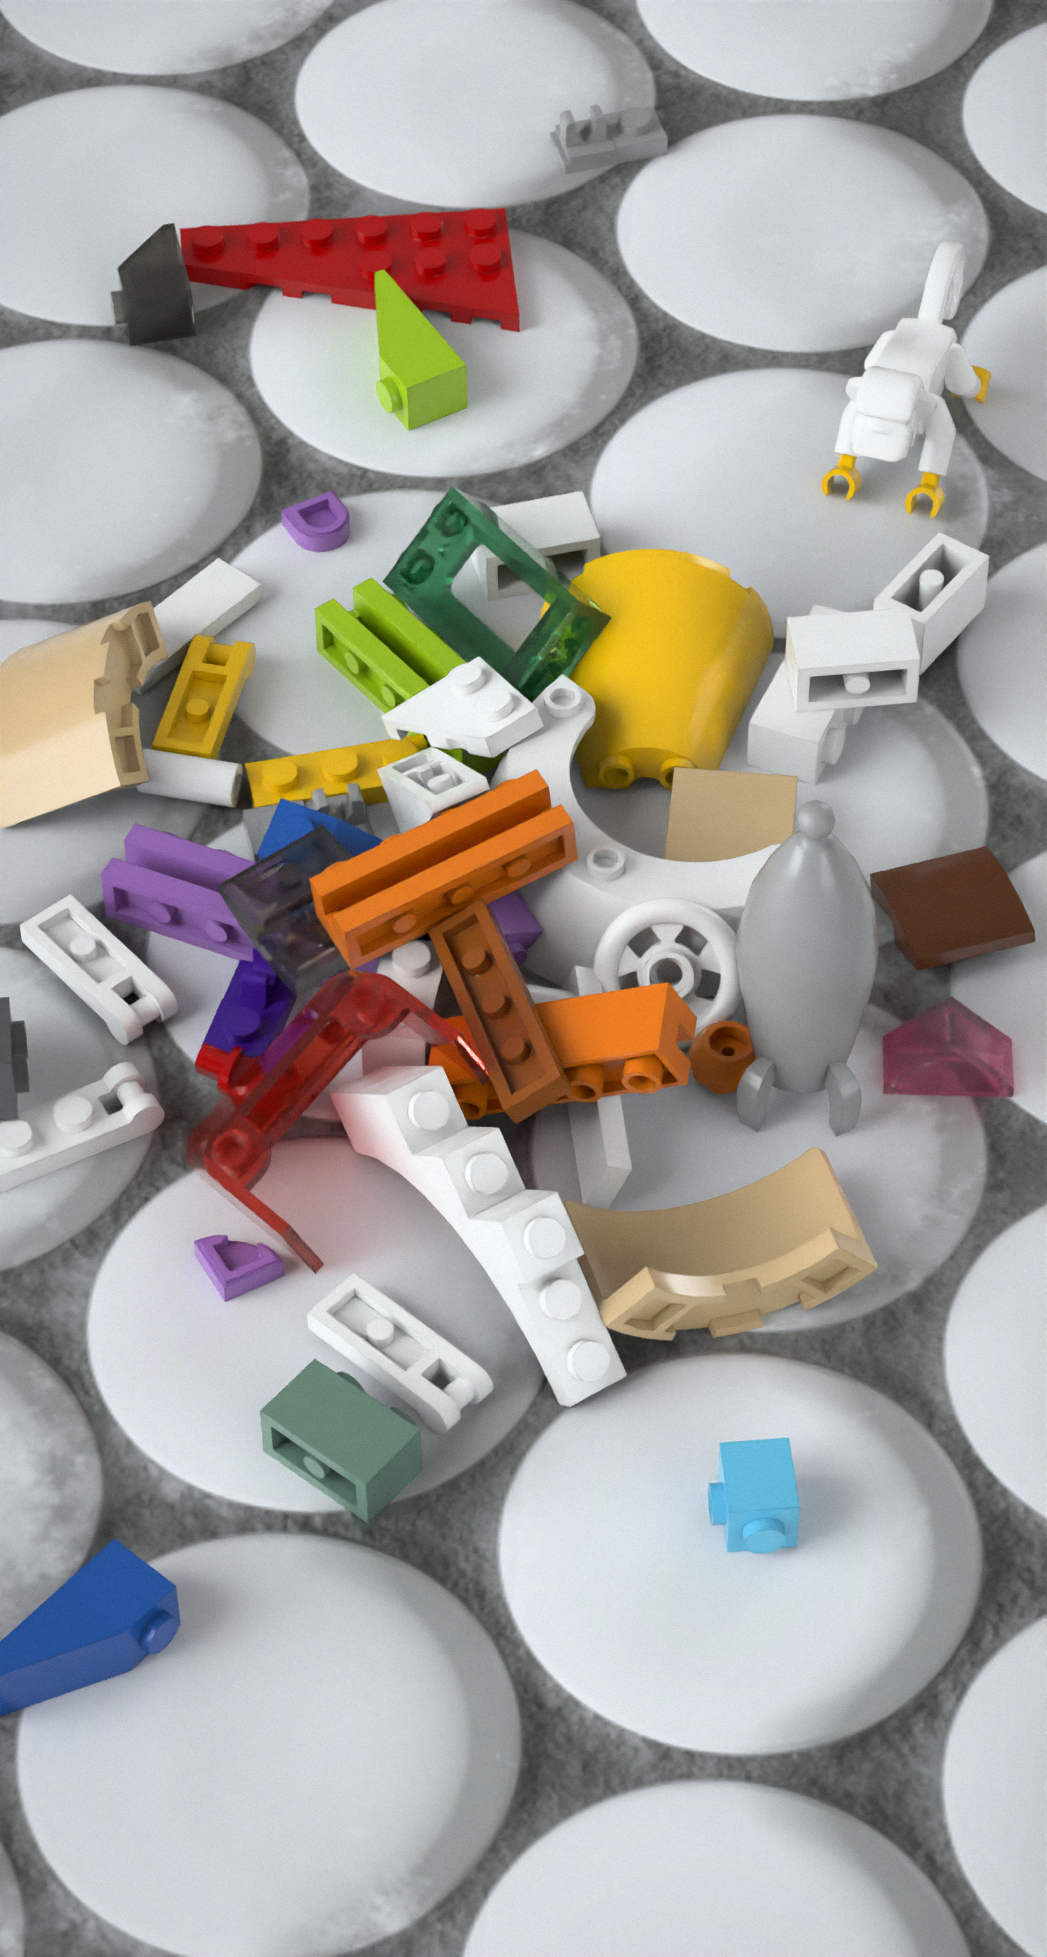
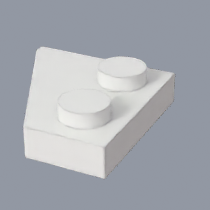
M479 656L469 663L455 667L443 679L381 716L387 733L392 739L402 741L408 732L425 734L432 747L448 750L460 748L467 750L469 754L494 758L544 727L537 707Z

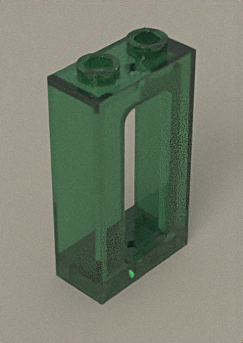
M453 486L441 502L435 506L428 520L407 549L400 554L396 564L383 580L387 587L468 663L479 656L531 703L561 675H565L568 678L612 618L486 504ZM481 545H485L550 604V607L517 652L452 592L451 586L454 578L475 549Z

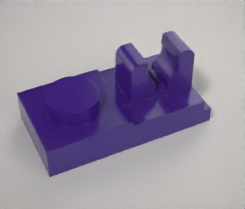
M255 943L253 947V962L240 959L201 1047L207 1042L230 1053L233 1047L238 1045L245 1048V1056L272 1058L303 985V974L301 972L282 969L280 948Z

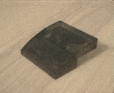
M323 825L219 884V893L242 930L267 964L296 997L349 966L316 915L309 881L310 878L322 873L330 865L353 858Z

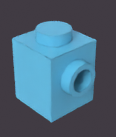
M789 1437L719 1443L717 1483H708V1507L711 1525L724 1526L727 1552L750 1551L765 1554L780 1548L797 1547L800 1506Z

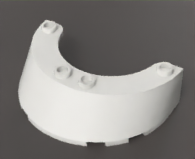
M561 675L532 702L538 709L544 727L506 749L489 784L490 791H492L497 785L506 780L517 779L537 769L549 786L552 808L561 804L574 822L578 860L517 889L543 930L542 934L527 950V958L518 967L519 970L532 980L546 987L562 989L575 965L593 968V960L598 943L608 926L620 914L634 905L656 898H682L699 903L718 914L737 936L752 881L769 856L781 844L770 845L760 851L728 860L680 862L661 859L632 850L602 832L592 823L579 806L570 782V765L575 750L586 731L594 723L596 716L594 699L583 688L565 675ZM684 926L676 938V942L685 944L696 955L701 953L708 942L701 933L688 926ZM648 927L636 934L628 944L638 956L642 957L648 948L661 942V940ZM664 962L657 969L659 977L665 982H675L682 976L681 968L674 962ZM703 969L700 985L695 992L696 995L703 997L713 995L715 998L719 989L721 974ZM631 972L618 977L621 990L640 987L637 972Z

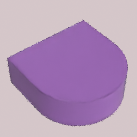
M333 490L281 510L282 525L294 541L306 550L313 552L332 551L341 547L350 536L348 509Z

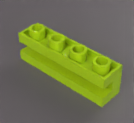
M372 577L353 587V610L348 612L334 598L315 608L317 652L385 714L446 677L455 667L470 662L468 659L463 660L444 642V639L435 628L425 626L415 617L398 595L390 594ZM408 732V733H407V735H409V736L419 735V734H420V733H415V732ZM424 734L428 748L432 747L427 736ZM437 748L481 775L499 765L505 753L503 751L494 758L469 754L467 750L460 748L452 750Z

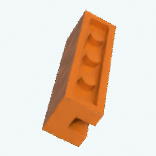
M536 769L517 779L506 780L497 785L492 791L461 806L450 807L441 812L436 818L403 834H394L382 841L380 845L347 861L336 862L327 867L322 873L310 878L316 915L351 970L427 934L428 930L481 898L488 904L578 860L574 822L561 804L552 808L549 786Z
M669 982L535 1004L572 1088V1091L549 1105L574 1101L594 1102L601 1097L634 1092L648 1094L654 1093L661 1088L688 1084L691 1062L676 1043L694 1040L697 1017ZM464 1016L436 1020L428 1066L443 1067L465 1119L475 1120L487 1114L505 1112Z

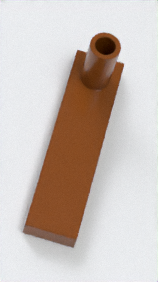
M484 899L477 900L428 930V934L503 1110L515 1124L521 1122L572 1091L568 1078L526 986L527 980L518 968L494 911Z

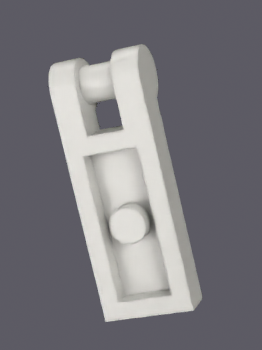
M71 894L20 924L22 942L106 1022L112 1035L121 1044L127 1045L143 1034V1027L153 1020L162 1023L179 1012L178 1002L171 989ZM134 992L140 999L128 1005L123 998Z
M132 1062L119 1063L110 1068L101 1080L18 1113L19 1119L1 1120L0 1193L156 1129L162 1123L165 1112L153 1094L145 1093L146 1082L137 1066ZM123 1105L122 1110L108 1115V1110Z
M355 1272L307 1312L308 1329L416 1409L426 1425L439 1434L446 1433L460 1421V1410L468 1403L473 1405L479 1404L493 1391L494 1387L490 1376L478 1363ZM439 1374L451 1382L443 1390L431 1383Z

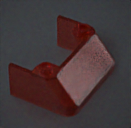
M349 970L336 974L329 979L198 1124L189 1136L186 1145V1156L192 1169L208 1185L315 1274L324 1263L286 1221L250 1192L267 1172L271 1163V1148L368 1040L379 1039L388 1035L401 1022L482 1085L490 1078L485 1065L462 1033L393 979L383 974Z

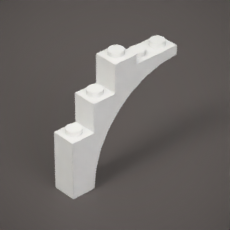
M385 1065L329 1093L354 1151L383 1162L399 1172L425 1195L453 1226L483 1266L512 1311L537 1356L559 1405L571 1407L627 1376L576 1259L585 1253L558 1191L525 1189L500 1129L495 1127L468 1126L442 1066Z

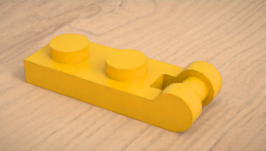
M194 635L151 744L152 750L216 760L246 678L249 679L253 672L256 656L254 643L236 640L233 646L215 643V638L212 636Z

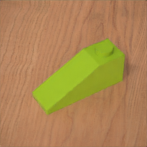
M384 269L375 272L376 323L380 380L376 383V392L383 409L387 413L393 412L409 431L467 408V365Z

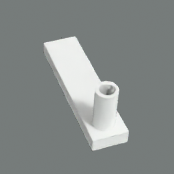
M577 965L574 966L562 989L526 984L534 1004L603 993L601 981L595 976L593 968ZM620 1095L601 1097L594 1102H567L583 1205L609 1209L632 1170Z

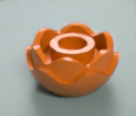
M733 1021L717 1022L705 1027L692 1041L687 1055L691 1062V1071L695 1080L705 1085L713 1093L720 1095L737 1092L742 1075L756 1060L748 1026Z

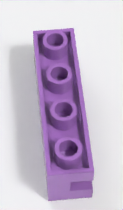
M136 823L124 839L126 862L112 857L101 873L106 917L239 961L241 959L253 962V947L255 943L280 948L282 969L301 972L303 974V982L330 991L333 990L348 965L316 915L309 879L235 856L226 850H216L179 838L170 832L157 831Z

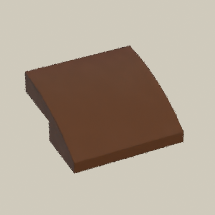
M987 846L869 874L872 897L893 921L895 945L917 971L1036 942L1035 930L1015 887Z

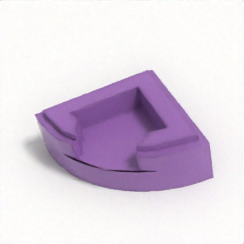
M228 1235L209 1236L194 1241L196 1258L225 1302L285 1276L284 1261L273 1249L262 1243H257V1246L245 1242L228 1241Z

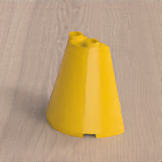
M666 549L628 550L609 554L584 564L582 574L573 578L568 583L561 580L546 598L538 619L537 641L551 683L561 675H565L589 693L594 699L596 707L594 723L586 731L575 750L586 787L629 789L634 780L642 777H651L659 780L665 787V790H672L674 767L706 770L719 769L774 647L773 624L765 603L752 586L744 589L740 584L730 578V569L707 558L681 551Z

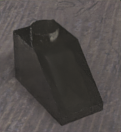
M174 223L164 224L117 267L119 291L110 292L115 325L125 324L130 346L196 336L193 295Z

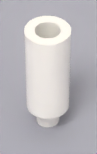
M144 749L143 757L150 781L138 785V792L236 807L243 782L242 764Z

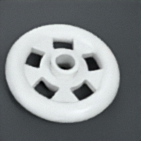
M672 897L656 898L630 907L608 926L595 951L593 972L601 981L603 993L621 990L618 977L631 972H637L640 987L666 983L659 977L658 967L668 961L679 965L682 976L679 980L670 983V985L697 1017L694 1038L700 1031L711 1024L730 1021L743 998L740 992L736 966L737 936L718 914L691 900ZM684 926L698 931L708 940L700 954L696 955L685 944L676 942V938ZM650 927L661 942L652 945L640 957L628 942L640 931ZM703 969L721 974L719 989L714 1000L696 995L695 993L700 985ZM693 1040L677 1042L676 1045L679 1048L690 1047Z

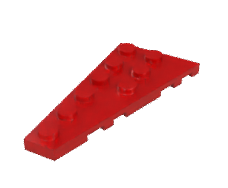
M477 208L468 211L420 212L417 214L387 216L367 215L339 219L315 218L307 221L257 222L242 225H204L194 228H180L183 281L248 290L256 284L282 287V296L303 299L305 291L331 295V303L376 310L374 273L384 269L421 312L427 309L451 313V322L470 325L472 324L473 317L499 320L501 329L520 332V314L505 208Z

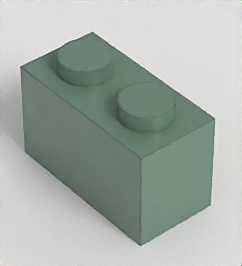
M317 1359L310 1362L260 1411L263 1451L368 1524L422 1471L421 1430L413 1419L399 1408H387L365 1393L360 1383L351 1375L342 1371L336 1373Z

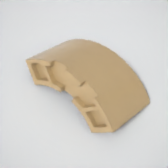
M151 601L134 605L21 648L12 653L0 665L1 828L17 825L102 793L130 789L150 781L140 740L139 708L132 702L130 703L132 689L143 685L150 669L157 662L169 658Z
M816 1147L810 1148L797 1159L754 1183L733 1192L685 1206L647 1211H617L595 1208L569 1199L563 1202L585 1253L578 1257V1260L605 1327L640 1338L673 1340L676 1334L675 1330L709 1328L712 1337L716 1338L763 1327L762 1315L785 1308L799 1301L804 1311H807L837 1296L878 1268L826 1153Z

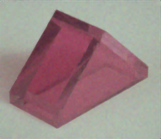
M952 996L883 1036V1094L1013 1097L1012 1039Z

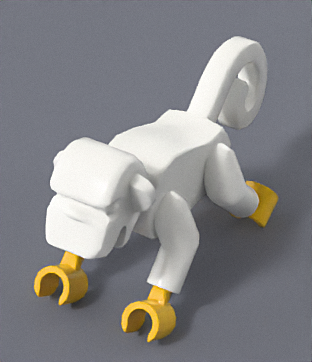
M945 240L938 246L928 273L918 318H902L896 330L884 332L865 359L864 367L866 371L863 376L850 378L847 382L846 393L851 398V401L843 411L834 452L840 454L838 465L833 467L822 480V491L825 496H828L833 489L834 476L842 475L849 482L846 501L849 500L862 484L861 475L855 468L856 458L865 456L888 462H897L907 456L909 447L913 445L915 434L921 435L925 432L926 438L918 471L923 472L922 481L907 495L905 508L910 515L914 512L919 493H925L932 498L933 509L930 519L943 508L945 494L938 483L940 476L946 477L956 428L945 400L940 396L946 384L947 389L952 393L951 397H960L962 399L974 398L978 401L977 403L984 404L991 378V373L988 370L971 365L965 347L957 343L954 329L942 324L943 319L950 320L955 316L961 299L967 260L966 249L962 243Z

